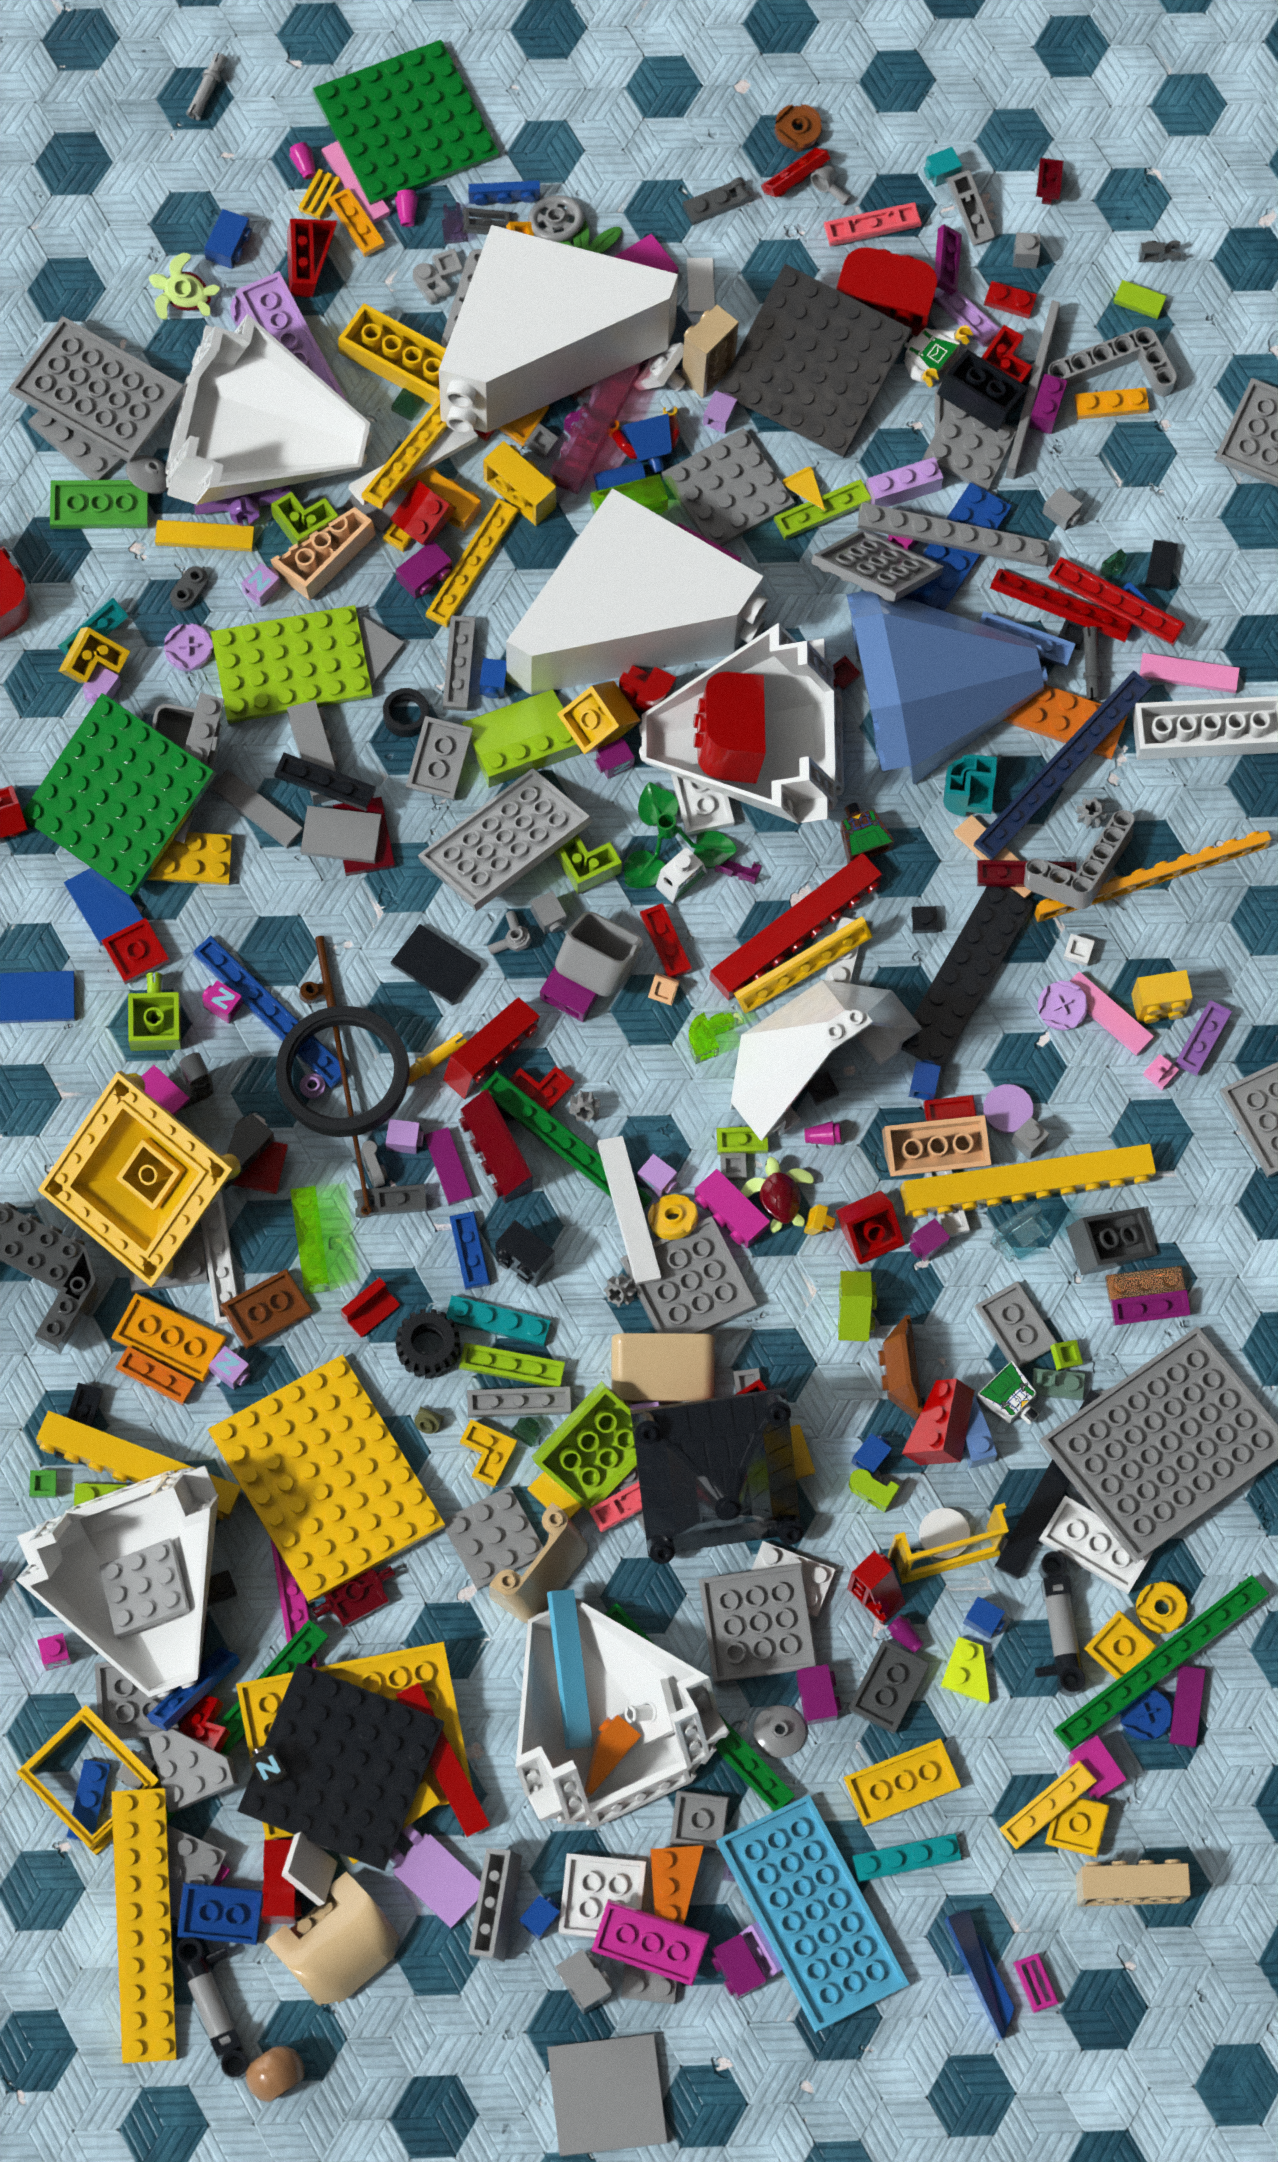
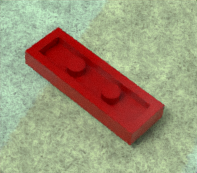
M815 147L762 184L761 188L764 194L780 197L787 193V189L794 184L803 182L808 174L822 168L824 163L831 158L826 150Z
M661 903L640 911V917L666 976L676 978L691 972L692 967L664 904Z

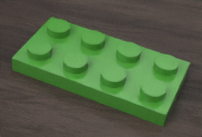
M51 480L50 529L148 528V492L140 490L130 480Z

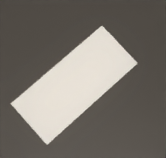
M687 258L689 311L712 310L715 307L713 258Z

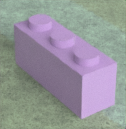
M933 457L867 478L866 489L871 497L870 504L890 507L940 491L943 475L936 458Z

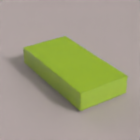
M1122 280L1113 303L1158 319L1166 296Z

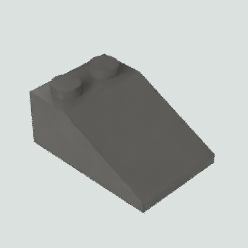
M1142 1207L1083 1217L1066 1227L1081 1275L1106 1271L1158 1255Z

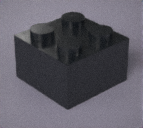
M516 1220L512 1222L495 1242L496 1261L506 1270L510 1268L516 1272V1277L525 1285L530 1283L533 1287H536L554 1266L555 1251Z

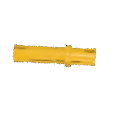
M458 1032L423 1058L418 1057L415 1059V1063L409 1067L410 1077L408 1086L421 1076L429 1075L431 1069L449 1058L467 1042L465 1038L456 1044V1042L462 1039L463 1034Z

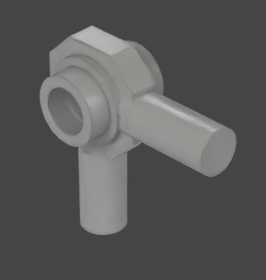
M508 911L506 913L510 930L506 934L505 939L488 945L491 955L507 948L518 952L528 948L531 943L530 933L527 928L519 926L515 911Z

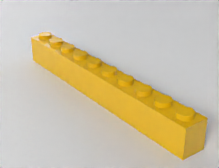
M1150 1144L908 1180L903 1181L900 1190L905 1216L913 1215V1218H923L928 1216L930 1212L938 1211L939 1215L951 1213L953 1208L962 1207L963 1211L977 1209V1205L987 1204V1207L1002 1205V1201L1012 1200V1203H1021L1027 1201L1028 1197L1036 1196L1038 1200L1052 1197L1051 1194L1061 1193L1062 1196L1075 1194L1076 1190L1085 1189L1086 1192L1100 1190V1186L1110 1185V1188H1119L1125 1186L1126 1182L1132 1181L1136 1185L1150 1182L1149 1179L1156 1174L1151 1146Z

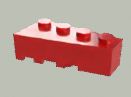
M517 997L450 1056L443 1081L465 1100L511 1053H514L521 1046L526 1038L530 1039L537 1032L540 1016L522 999Z

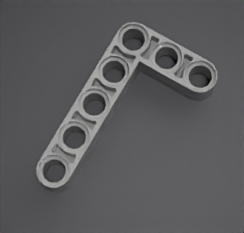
M1149 327L1138 328L1056 360L1050 364L1047 373L1051 376H1054L1053 374L1062 375L1061 379L1068 380L1066 388L1138 360L1153 391L1162 397L1168 396L1173 392L1177 378L1176 372L1157 335ZM1139 340H1145L1148 344H1143ZM1122 348L1127 352H1120L1118 349ZM1096 357H1103L1105 360L1100 361ZM1149 360H1156V361H1158L1159 363H1158V364H1154V363L1150 362ZM1080 365L1084 369H1077L1075 366ZM1160 380H1167L1169 383L1165 384Z
M1119 810L1113 814L1077 873L1042 859L1035 858L1029 860L1025 866L1024 886L1030 891L1076 909L1088 908L1132 839L1135 822L1134 815L1126 810Z

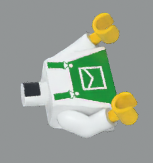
M963 325L958 330H930L924 328L918 337L910 334L904 345L907 348L904 361L911 379L926 383L928 387H932L937 380H940V376L958 355L959 342L961 341L965 345L969 343L970 340L967 336L973 335L970 327Z

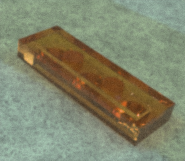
M1181 1266L1106 1275L1105 1277L1109 1302L1115 1299L1185 1290Z

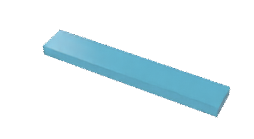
M574 1590L547 1592L565 1748L566 1750L593 1747L575 1592Z

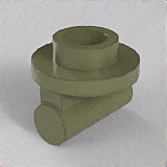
M421 1406L414 1422L421 1432L433 1434L442 1425L445 1416Z

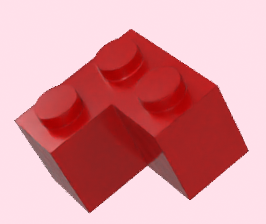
M1003 325L981 358L1023 385H1026L1030 379L1032 366L1017 358L1022 349L1024 336Z

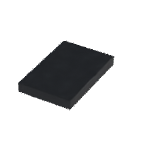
M421 924L417 926L391 961L393 967L450 1005H453L481 967L480 963Z

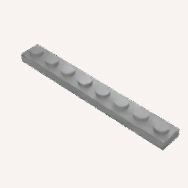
M864 502L860 505L857 528L1039 567H1045L1047 564L1050 542Z

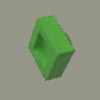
M30 1470V1498H56L57 1471Z

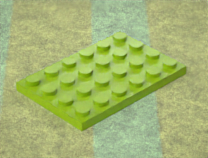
M355 605L211 631L228 724L287 713V707L316 700L317 707L373 697Z

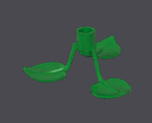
M648 782L639 799L638 814L640 820L647 826L657 825L659 834L657 835L656 850L654 856L648 851L639 850L633 852L626 859L624 864L625 884L636 889L656 885L660 871L665 866L664 862L657 859L660 854L662 840L671 839L677 833L692 848H695L694 854L703 862L705 868L708 869L715 868V865H723L736 854L737 848L728 837L716 831L699 833L696 838L697 844L693 843L682 831V827L677 826L675 816L678 812L679 804L676 797L669 791Z

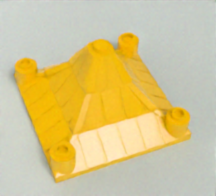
M121 1070L116 1072L38 1191L146 1284L153 1287L156 1286L161 1278L168 1276L172 1272V1259L178 1253L226 1181L235 1178L239 1174L241 1165L238 1158L233 1154L219 1155L149 1094L145 1093V1082L137 1073L125 1074Z

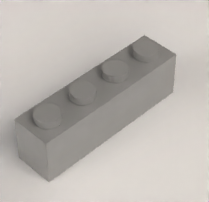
M316 700L287 707L288 719L299 757L336 771L335 767L339 766L336 753L331 752L329 744H332L329 729L324 730L322 723L326 722L323 708L317 707ZM310 791L313 805L334 800Z
M486 1848L469 1948V1955L478 1959L505 1962L522 1856L511 1850Z

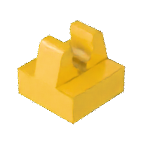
M818 1204L810 1209L804 1233L813 1236L821 1231L829 1232V1229H834L836 1219L826 1215L828 1207Z

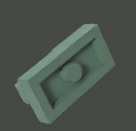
M1033 1369L1032 1387L1036 1392V1396L1083 1400L1085 1373Z

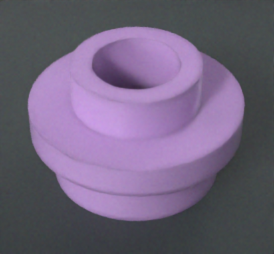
M314 1073L305 1075L300 1081L301 1093L311 1099L321 1096L325 1090L323 1078ZM315 1082L317 1086L311 1089L308 1087V1084Z

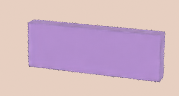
M943 290L935 295L934 302L960 327L963 325L969 326L973 332V335L970 336L982 347L994 339L1000 331V328L959 290L953 295Z

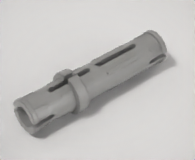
M215 53L208 69L204 70L202 82L186 112L187 116L191 119L200 120L216 84L220 83V75L228 62V58L225 55Z

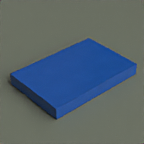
M92 868L64 882L66 889L100 946L103 945L101 940L143 919L131 897Z
M74 971L0 973V1024L75 1021Z
M183 1882L176 1936L257 1945L263 1900L262 1890Z

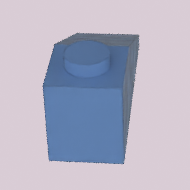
M975 1394L964 1444V1452L970 1469L993 1463L997 1457L990 1430Z

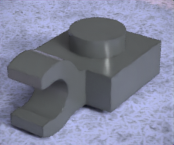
M1157 241L1141 242L1138 262H1162L1163 259L1180 260L1181 252H1173L1171 250L1179 249L1180 241H1170L1166 246L1165 243H1158Z

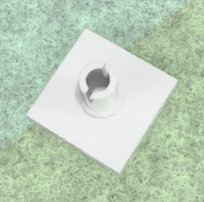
M683 344L669 345L668 350L651 357L633 383V386L638 391L663 386L666 382L674 391L680 390L686 380L674 369L683 357Z
M668 1678L658 1679L629 1695L631 1706L626 1707L625 1718L629 1723L636 1722L638 1733L641 1734V1746L650 1745L675 1732L670 1715L676 1712Z

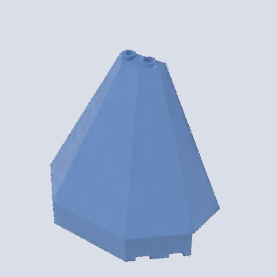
M861 591L846 594L856 654L860 656L872 714L879 768L882 771L909 766L914 785L1044 691L1043 682L1048 681L1046 667H1041L1039 659H1043L1041 644L1035 645L1034 641L904 597L891 602L884 600L874 592Z

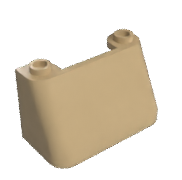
M620 1333L612 1336L611 1390L628 1405L637 1404V1401L691 1402L714 1398L715 1337L713 1335Z
M553 1502L542 1516L543 1528L549 1533L547 1544L523 1576L513 1570L506 1569L500 1571L489 1584L490 1599L524 1623H528V1619L547 1609V1592L561 1590L588 1553L587 1540L568 1515Z

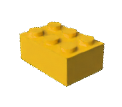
M502 441L483 459L484 481L507 502L519 508V512L535 526L556 508L555 482L549 476L542 475L532 461H526L515 446H509L505 441Z

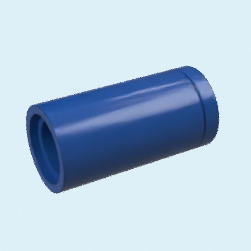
M641 462L593 473L599 497L608 495L612 488L620 492L646 485V476Z

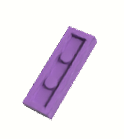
M1209 1000L1174 1065L1197 1076L1232 1011Z

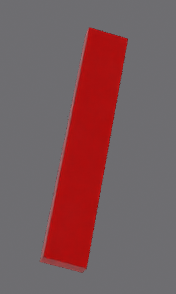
M1063 557L1059 558L1048 576L1049 580L1172 646L1176 644L1186 627V623Z
M1000 568L990 586L992 590L1088 628L1090 626L1098 627V632L1122 642H1126L1133 624L1111 612Z
M419 1682L395 1694L399 1703L437 1718ZM442 1729L429 1763L466 1837H469L490 1826Z

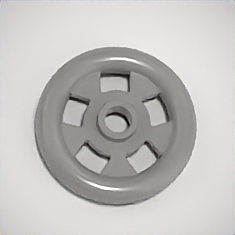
M554 195L538 201L531 208L528 222H531L532 230L536 237L554 242H562L572 238L580 231L584 222V212L580 204L574 199L567 196ZM559 205H564V206H567L568 208L566 209V211H564L562 208H560V207H558V206H559ZM547 208L548 210L545 216L542 215L540 212L543 209ZM568 217H575L574 222L567 223ZM545 222L547 228L542 230L538 224ZM564 228L562 232L554 233L553 231Z

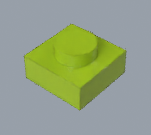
M1077 1340L1055 1343L1050 1346L1057 1371L1079 1367L1083 1364Z

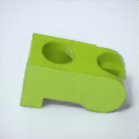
M865 1469L855 1470L848 1482L849 1489L853 1494L884 1513L900 1487L890 1481L888 1486L883 1485L873 1479L871 1474Z

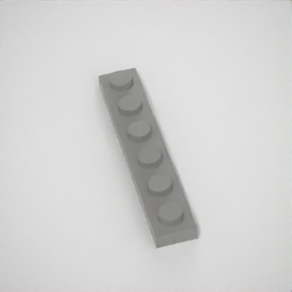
M200 692L184 750L207 765L225 700ZM194 809L173 841L185 843Z

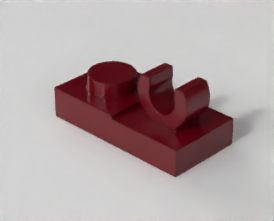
M1040 158L1036 197H1042L1041 204L1051 205L1052 199L1059 200L1064 161Z

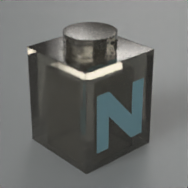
M266 1745L257 1748L252 1752L253 1757L248 1759L261 1784L266 1789L290 1776L273 1746L267 1748Z

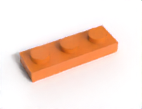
M130 1346L127 1347L115 1367L116 1371L182 1406L196 1385L195 1381Z

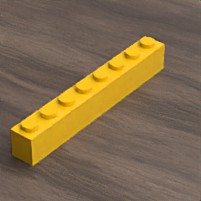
M49 1410L36 1437L37 1445H40L39 1449L49 1454H54L56 1451L65 1454L63 1458L69 1462L78 1464L80 1460L88 1464V1468L92 1471L102 1473L104 1470L111 1473L112 1478L124 1483L127 1480L137 1483L174 1470L176 1473L181 1469H196ZM209 1474L217 1495L219 1494L216 1519L222 1521L223 1518L230 1520L241 1494V1486Z

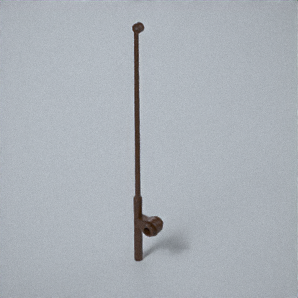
M325 936L315 937L323 984L305 982L300 988L299 997L307 1004L314 1003L318 999H326L327 1008L334 1007L337 1004ZM333 1026L348 1115L353 1117L354 1112L339 1026ZM357 1135L352 1137L365 1203L360 1213L363 1217H368L371 1213Z

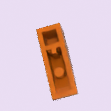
M618 1714L612 1720L607 1717L598 1728L601 1733L596 1738L584 1788L586 1798L596 1791L641 1737V1734Z

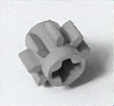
M1096 797L1089 801L1083 798L1082 806H1077L1076 813L1081 814L1077 822H1083L1086 825V829L1093 825L1099 828L1100 819L1105 820L1107 816L1105 812H1101L1105 807V803L1100 804Z
M580 1090L576 1097L571 1096L569 1113L575 1114L576 1121L590 1122L593 1116H599L600 1099H595L593 1092H583Z
M621 1273L617 1278L612 1276L607 1280L608 1286L603 1291L606 1292L608 1302L617 1304V1307H620L624 1302L627 1305L634 1300L632 1295L637 1292L632 1283L633 1279L624 1277V1274Z

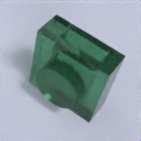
M403 388L391 405V410L412 422L423 406L424 399Z
M1119 549L1102 562L1100 573L1105 579L1112 574L1114 576L1118 575L1125 568L1127 554L1122 549Z

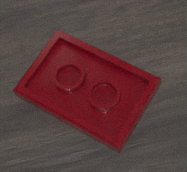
M382 797L372 798L367 812L345 803L333 805V809L381 814L375 864L343 860L345 875L350 876L395 868Z

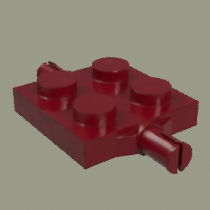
M391 1566L379 1573L370 1569L325 1595L326 1602L312 1609L316 1618L318 1619V1617L331 1611L337 1616L342 1627L346 1628L389 1604V1600L383 1591L382 1582L395 1576V1573L392 1571Z

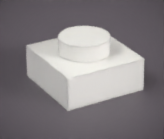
M1071 934L1063 959L1087 966L1095 941Z

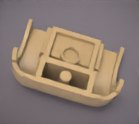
M347 1871L331 1884L329 1889L330 1895L327 1896L324 1904L317 1905L290 1929L286 1924L283 1925L265 1941L272 1953L282 1961L312 2000L321 2007L323 2004H330L336 2001L341 2003L352 1995L395 1956L394 1950L398 1944V1939H400L397 1931L383 1911Z

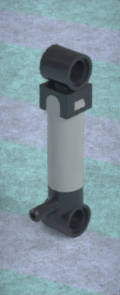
M1051 1551L1043 1556L1039 1565V1574L1043 1578L1041 1590L1043 1601L1046 1604L1055 1665L1036 1667L1035 1676L1040 1678L1057 1675V1688L1059 1692L1066 1697H1073L1082 1690L1085 1684V1675L1082 1671L1072 1609L1069 1575L1063 1576L1067 1568V1561L1061 1553ZM1050 1561L1057 1563L1059 1571H1049L1046 1563ZM1073 1676L1077 1680L1078 1685L1076 1687H1069L1065 1683L1064 1678Z
M185 1938L179 1942L176 1948V1955L215 2054L218 2060L222 2058L221 2068L223 2073L230 2080H240L246 2076L249 2063L246 2056L240 2052L243 2047L210 1967L211 1964L227 1958L229 1954L227 1949L223 1947L205 1955L199 1941L194 1938ZM192 1946L197 1949V1955L193 1959H185L183 1951L187 1947ZM240 2059L242 2061V2068L238 2072L229 2071L228 2063L230 2060Z

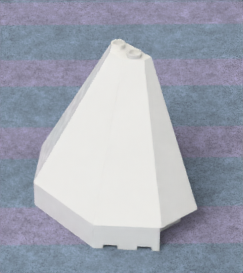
M247 314L234 332L216 326H205L201 346L198 345L192 361V371L190 376L187 375L184 383V390L166 462L165 474H167L166 486L169 488L168 496L199 505L364 468L367 460V454H364L365 447L369 445L372 433L369 432L370 422L250 315Z
M777 623L642 714V723L639 725V732L642 737V746L639 749L641 760L650 766L797 824L828 819L830 816L829 810H833L838 802L837 795H842L844 792L842 697L840 690L835 691L833 679L836 676L831 659H826L827 644L825 638L797 642L780 623ZM727 671L764 675L766 755L756 784L718 780L708 776L700 768L699 764L683 763L697 759V748L693 747L694 734L697 733V728H693L694 714L698 713V700L703 697L707 681L719 672Z
M820 980L741 1035L730 1110L737 1109L760 1141L775 1131L781 1136L800 1123V1118L791 1108V1104L833 1050L856 1035L879 1066L899 1054L902 1043L922 1030V1028L892 990Z
M201 1466L197 1469H181L176 1473L174 1470L142 1480L65 1510V1514L56 1518L52 1517L37 1525L36 1529L17 1536L29 1565L26 1566L16 1580L148 1697L154 1695L163 1697L173 1692V1688L182 1686L184 1689L197 1683L196 1680H198L200 1675L219 1494L217 1495L206 1466ZM168 1538L172 1539L175 1544L190 1611L118 1639L114 1634L99 1566Z
M575 1598L593 1747L568 1750L565 1748L551 1622L548 1610L528 1619L516 1770L524 1794L528 1797L540 1821H547L549 1818L557 1819L558 1823L576 1825L577 1822H585L588 1827H598L691 1783L697 1776L696 1769L700 1764L707 1763L716 1751L715 1744L717 1741L725 1738L729 1731L717 1711L718 1706L710 1677ZM668 1678L676 1712L670 1715L675 1732L650 1745L641 1746L639 1738L596 1791L586 1798L584 1788L595 1741L601 1733L598 1730L599 1726L607 1717L612 1720L618 1714L638 1732L636 1722L629 1723L625 1718V1709L631 1706L629 1695L658 1679Z

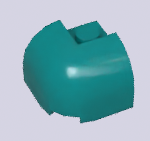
M974 754L963 755V758L954 761L948 766L943 802L944 807L949 812L966 817V812L991 814L997 757Z

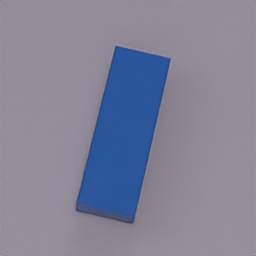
M475 1212L449 1216L465 1290L489 1286L490 1280Z

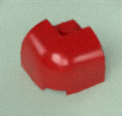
M632 665L628 674L623 672L621 675L619 689L633 709L646 712L673 693L676 688L677 677L657 667H654L651 674Z

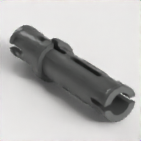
M1090 626V630H1088V627L1083 628L1085 654L1083 679L1086 680V699L1095 701L1094 698L1099 701L1102 699L1100 679L1103 678L1099 664L1098 627Z

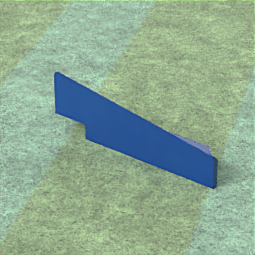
M968 1909L946 1917L944 1922L999 2041L1005 2038L1014 2006L980 1934H976Z

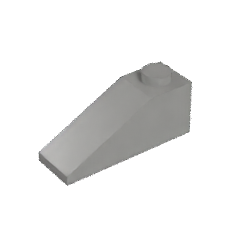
M970 169L946 178L951 196L972 244L976 245L995 237Z

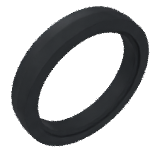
M354 1006L328 1007L303 1018L286 1035L279 1049L276 1062L277 1088L289 1112L308 1129L332 1137L361 1135L374 1130L386 1122L402 1103L407 1091L410 1074L408 1054L395 1029L379 1015ZM339 1025L356 1026L375 1034L387 1046L394 1062L392 1083L382 1100L370 1110L347 1118L329 1117L313 1111L298 1097L292 1084V1066L301 1046L317 1032Z

